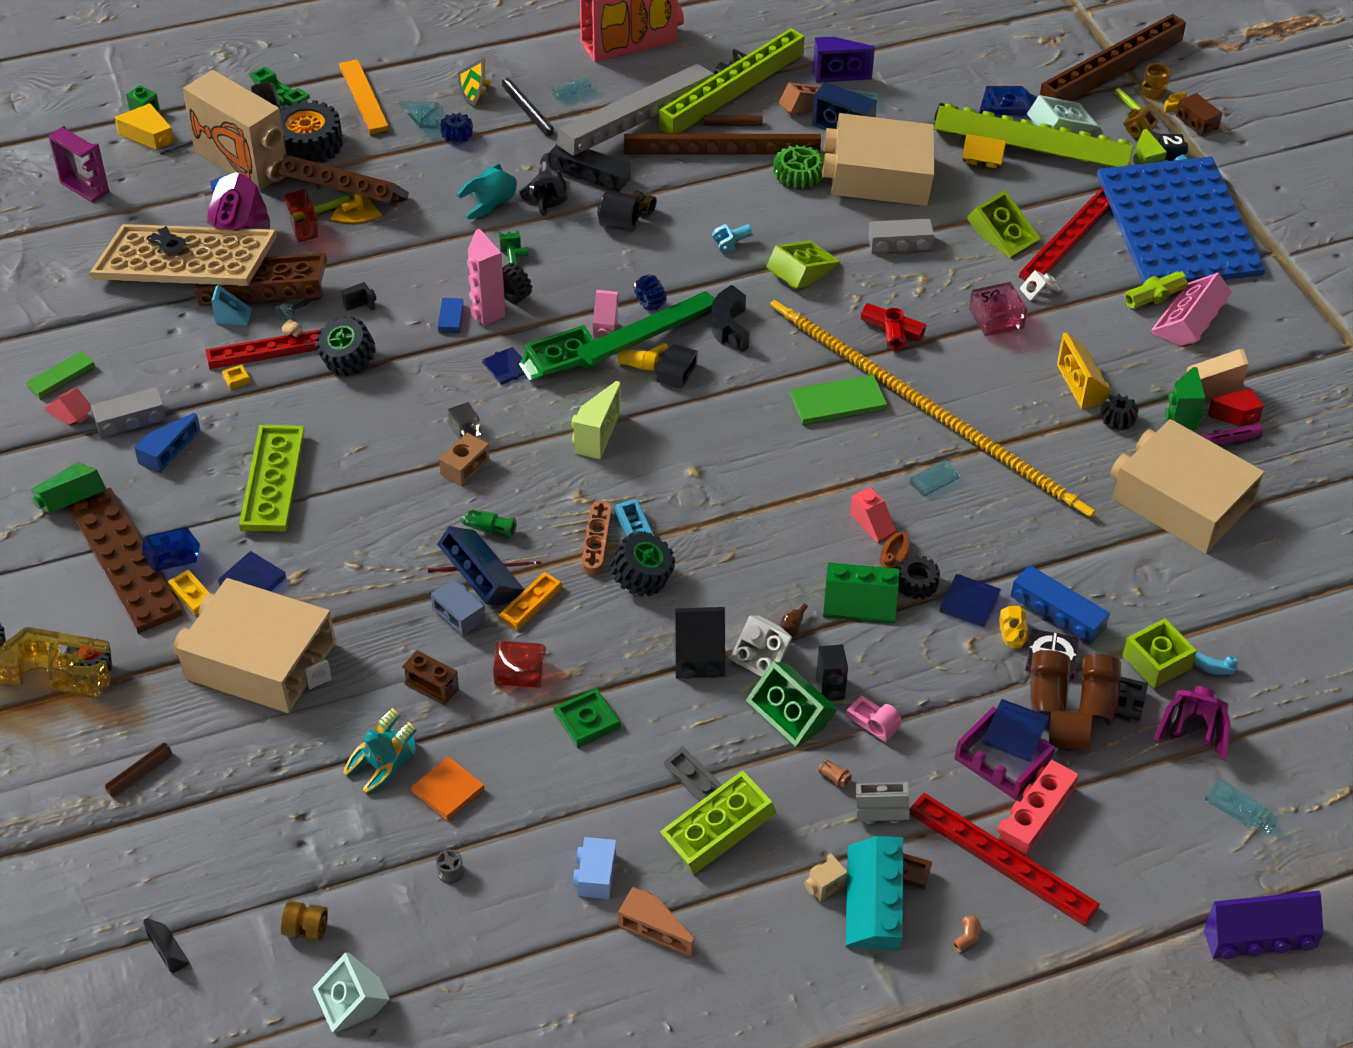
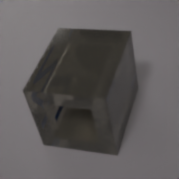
M469 402L448 409L449 425L458 439H461L466 433L473 436L481 434L480 418Z

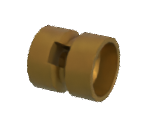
M1152 63L1146 67L1141 89L1142 94L1146 98L1158 100L1165 97L1171 74L1168 66L1161 63Z
M289 900L285 905L281 919V934L293 938L303 935L305 940L322 941L328 922V908L314 904L307 908L305 903Z

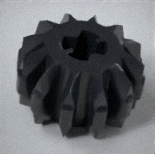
M1118 393L1116 397L1110 395L1108 399H1104L1100 410V418L1103 419V424H1110L1111 429L1113 427H1117L1119 430L1122 427L1129 429L1137 421L1139 409L1134 399H1128V395L1122 397Z

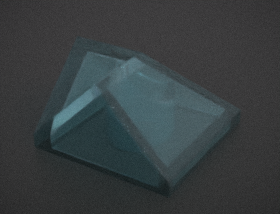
M399 101L401 108L420 128L440 129L443 108L438 102Z

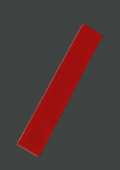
M320 329L302 332L298 337L290 334L205 349L209 369L316 351V337L320 335Z

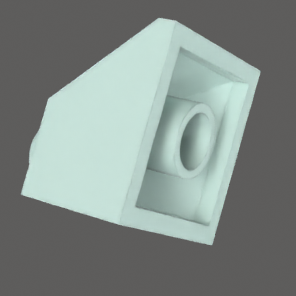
M344 953L313 987L332 1033L340 1032L373 1018L390 1000L380 977L350 953Z

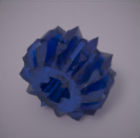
M452 112V115H445V118L441 119L440 133L445 138V141H452V143L468 141V138L472 137L473 133L472 120L468 118L467 114L461 115V112L458 114Z
M644 275L634 283L636 299L639 300L640 305H643L644 309L649 311L657 310L667 301V293L664 291V286H662L660 280H657L655 275Z

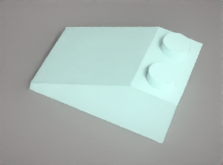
M1039 95L1027 113L1034 125L1040 126L1041 123L1050 124L1052 129L1060 130V127L1072 129L1071 133L1079 134L1080 131L1090 132L1097 130L1099 127L1083 106L1073 101Z

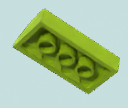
M742 770L662 829L660 833L684 865L695 875L777 812L769 797Z

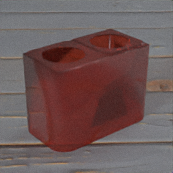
M305 189L285 194V210L297 242L317 238V215L307 190L306 208ZM303 212L306 215V219L301 223H296L292 219V214Z
M497 642L493 666L494 685L541 688L546 662V647L539 643Z

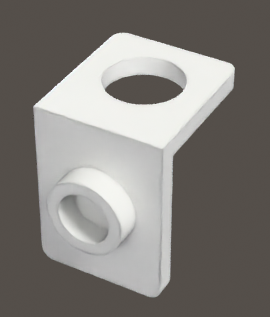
M1036 270L1020 287V290L1031 301L1037 297L1045 286L1057 292L1061 291L1055 283L1056 280L1050 274L1046 273L1044 275ZM1035 281L1037 284L1036 290L1030 293L1028 287L1030 283Z
M327 660L304 670L309 690L332 680Z

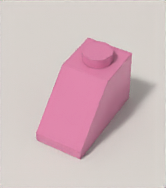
M596 291L593 339L601 338L617 330L618 292Z

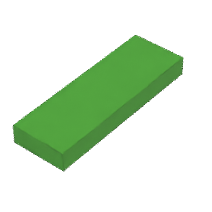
M80 351L27 381L26 385L40 399L95 368V364L85 353Z

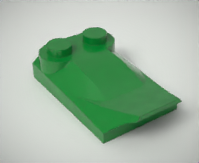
M585 325L527 343L525 344L524 356L519 363L520 368L528 380L578 365L584 368H593L599 362L590 365L577 354V348L594 341Z

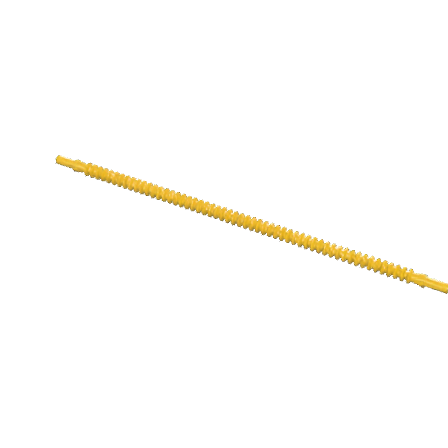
M776 300L771 302L770 307L784 315L785 319L794 322L796 327L799 326V329L808 332V335L817 338V341H822V344H826L828 348L831 347V350H835L837 354L840 353V356H845L846 360L854 363L855 366H859L864 372L874 375L875 379L878 378L879 382L882 381L884 385L887 384L888 388L897 391V394H902V397H906L908 401L911 400L913 404L916 403L917 407L926 410L928 414L931 413L932 417L936 416L937 420L941 419V423L946 422V426L951 425L952 430L956 429V433L965 436L967 440L970 439L972 443L976 442V446H980L981 449L986 448L985 451L987 453L991 452V456L996 455V459L1001 458L1002 463L1006 462V466L1011 465V469H1016L1017 473L1021 472V475L1026 476L1028 480L1032 479V483L1037 482L1038 487L1042 486L1043 490L1047 489V493H1052L1053 497L1058 496V500H1064L1070 507L1076 508L1090 518L1095 515L1096 510L1080 501L1076 495L1068 493L1067 488L1062 489V485L1057 486L1056 481L1052 482V479L1047 478L1045 474L1041 475V471L1036 472V468H1031L1030 464L1026 465V461H1021L1019 457L1016 458V455L1011 454L1010 451L1005 452L1006 449L1004 447L1000 448V444L995 445V441L990 442V438H985V434L980 435V431L975 432L974 427L970 428L969 424L965 425V421L960 422V418H955L954 414L950 415V411H946L945 408L936 405L934 401L931 402L930 398L926 399L925 395L921 396V392L911 389V386H907L905 382L902 383L901 379L897 380V377L892 376V373L883 370L881 366L878 367L876 363L873 364L872 360L869 361L867 357L859 354L854 348H850L849 345H845L840 339L831 336V333H827L826 330L817 327V324L808 321V318L798 315L793 309H788Z

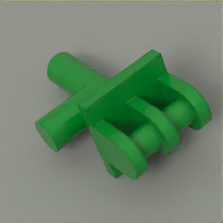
M519 230L516 233L507 231V234L498 232L500 252L507 251L509 263L517 264L516 257L528 256V247L521 248Z

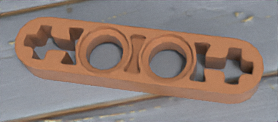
M605 501L594 502L590 507L582 555V571L589 576L599 575L604 566L611 522V506ZM599 511H603L602 518H598ZM594 527L604 528L601 532H594L592 529ZM599 544L601 548L594 550L589 548V546ZM591 558H595L594 566H590Z

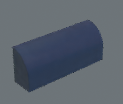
M452 526L447 528L437 545L485 604L504 605L513 601L523 592L524 588L475 530Z

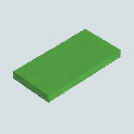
M874 375L790 389V397L802 425L887 410V403Z

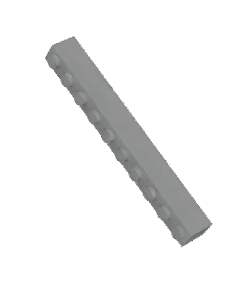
M698 63L558 128L557 145L573 156L658 116L661 108L710 79L714 73Z

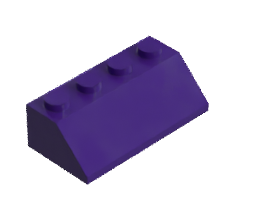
M1320 891L1214 901L1204 928L1213 959H1231L1242 955L1258 956L1269 952L1285 953L1289 950L1297 949L1308 951L1318 947L1324 933Z

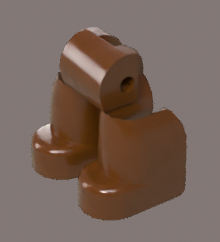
M1041 650L1033 653L1030 700L1034 719L1039 720V711H1051L1049 743L1055 746V748L1060 749L1072 748L1090 751L1093 715L1107 718V726H1111L1116 720L1121 689V661L1116 657L1104 654L1085 656L1082 665V689L1079 711H1068L1067 702L1071 678L1070 657L1065 653L1053 650Z

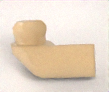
M288 320L283 325L282 332L285 335L293 334L294 337H298L302 333L303 328L298 325L299 323Z

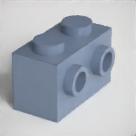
M454 579L431 593L432 609L461 636L466 635L485 622V606L483 602L478 598L475 599L464 585H460Z

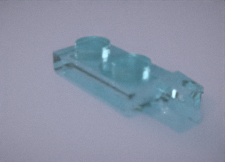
M1220 778L1205 797L1206 802L1248 828L1250 826H1259L1271 833L1277 825L1279 818L1272 814L1267 807H1264L1258 801Z

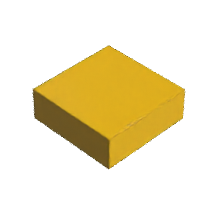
M243 364L222 371L223 378L230 390L251 384L250 377Z

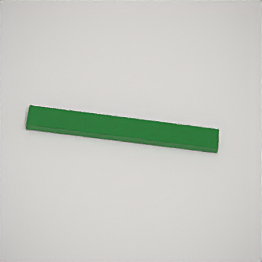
M704 291L577 348V354L590 365H593L710 312L715 298Z

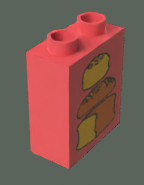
M580 0L581 43L594 62L677 42V26L684 23L683 11L678 0Z

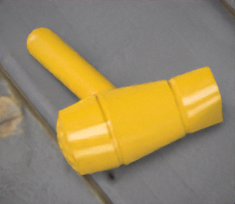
M662 343L649 351L626 349L617 353V364L628 365L645 371H655L657 363L660 362L659 355L668 349V345Z

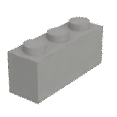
M930 219L869 222L868 241L871 253L928 251L933 248L934 232Z
M157 387L90 405L100 438L166 420L163 403Z

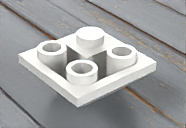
M749 616L729 660L762 677L773 661H782L792 636L779 625L761 616Z

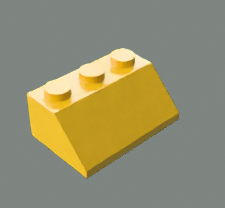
M1067 332L1063 333L1057 361L1059 370L1081 409L1102 405L1104 399H1107V396L1110 394L1109 384L1104 381L1100 368L1095 365L1093 356L1087 351L1085 345Z

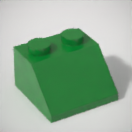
M1192 367L1175 382L1173 392L1169 393V408L1165 409L1166 421L1171 419L1189 430H1197L1205 402V394L1197 367Z

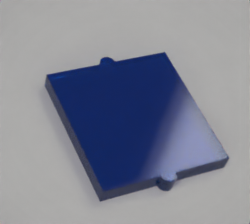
M513 346L482 359L483 365L500 385L514 379L518 380L519 377L525 375L519 365L522 357Z

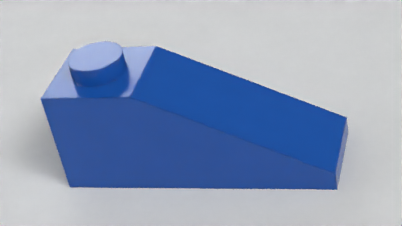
M192 413L148 433L134 448L138 464L161 473L200 431L197 414Z

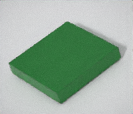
M597 688L553 707L554 715L577 748L621 728V722Z

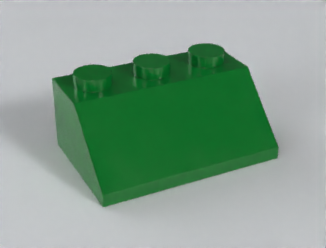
M828 562L823 617L895 624L899 569Z
M776 661L771 663L746 699L757 712L795 747H799L822 731L838 710L836 706L789 664Z

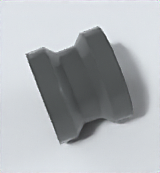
M450 849L444 850L436 858L438 878L444 883H455L463 876V861L459 852Z

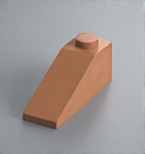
M788 82L779 104L785 108L784 110L792 115L810 112L813 110L814 94L821 86Z
M632 887L618 911V926L692 957L694 953V938L656 896H653L647 890H639Z

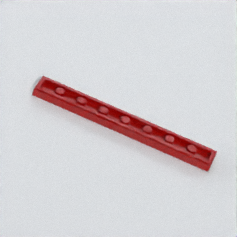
M1103 188L1019 272V278L1026 281L1035 270L1044 275L1049 273L1111 209Z
M923 793L909 808V815L1081 925L1086 926L1098 911L1100 903L928 794Z

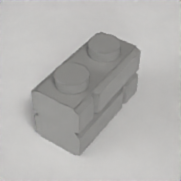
M908 782L856 784L857 821L874 824L877 821L901 823L904 820H909Z

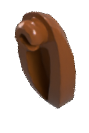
M898 532L892 535L883 545L880 554V564L883 567L897 568L903 559L907 560L911 543L906 532Z

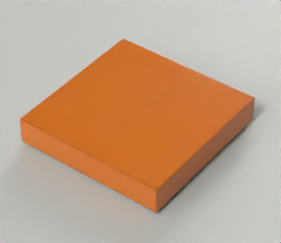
M448 756L411 786L412 793L448 821L484 791V784Z

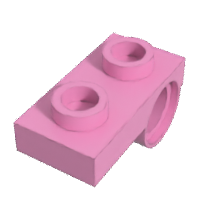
M862 695L846 710V717L885 743L901 728V716L893 706L885 704L880 708Z

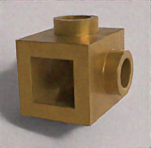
M1149 105L1141 109L1135 108L1127 114L1128 117L1123 125L1127 132L1135 139L1141 136L1144 129L1151 133L1159 120Z

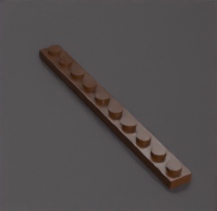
M624 134V154H777L783 148L788 149L789 146L796 147V145L799 147L805 145L806 148L812 147L813 150H819L820 154L821 134Z

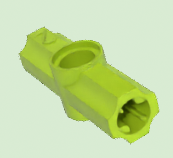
M1181 271L1160 279L1157 276H1152L1142 286L1125 292L1126 305L1130 309H1135L1152 301L1155 304H1160L1170 294L1187 288L1186 275Z

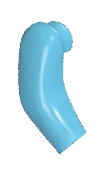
M1197 652L1193 665L1208 674L1230 675L1237 671L1238 660L1231 655L1227 656L1225 661L1217 660Z

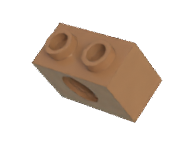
M466 433L447 452L441 455L439 459L440 475L463 486L490 460L489 444Z

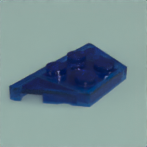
M986 86L979 114L987 111L995 113L994 116L996 114L1001 116L1027 115L1037 97L1029 93L1023 86Z

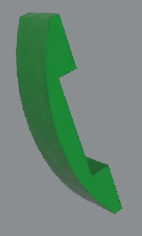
M265 66L249 74L255 84L273 83L282 106L286 104L292 106L291 102L295 101L300 104L302 100L310 98V95L300 88L292 90L278 81L276 73Z

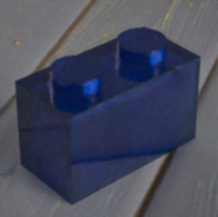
M188 527L144 536L141 555L153 572L196 563L200 544Z

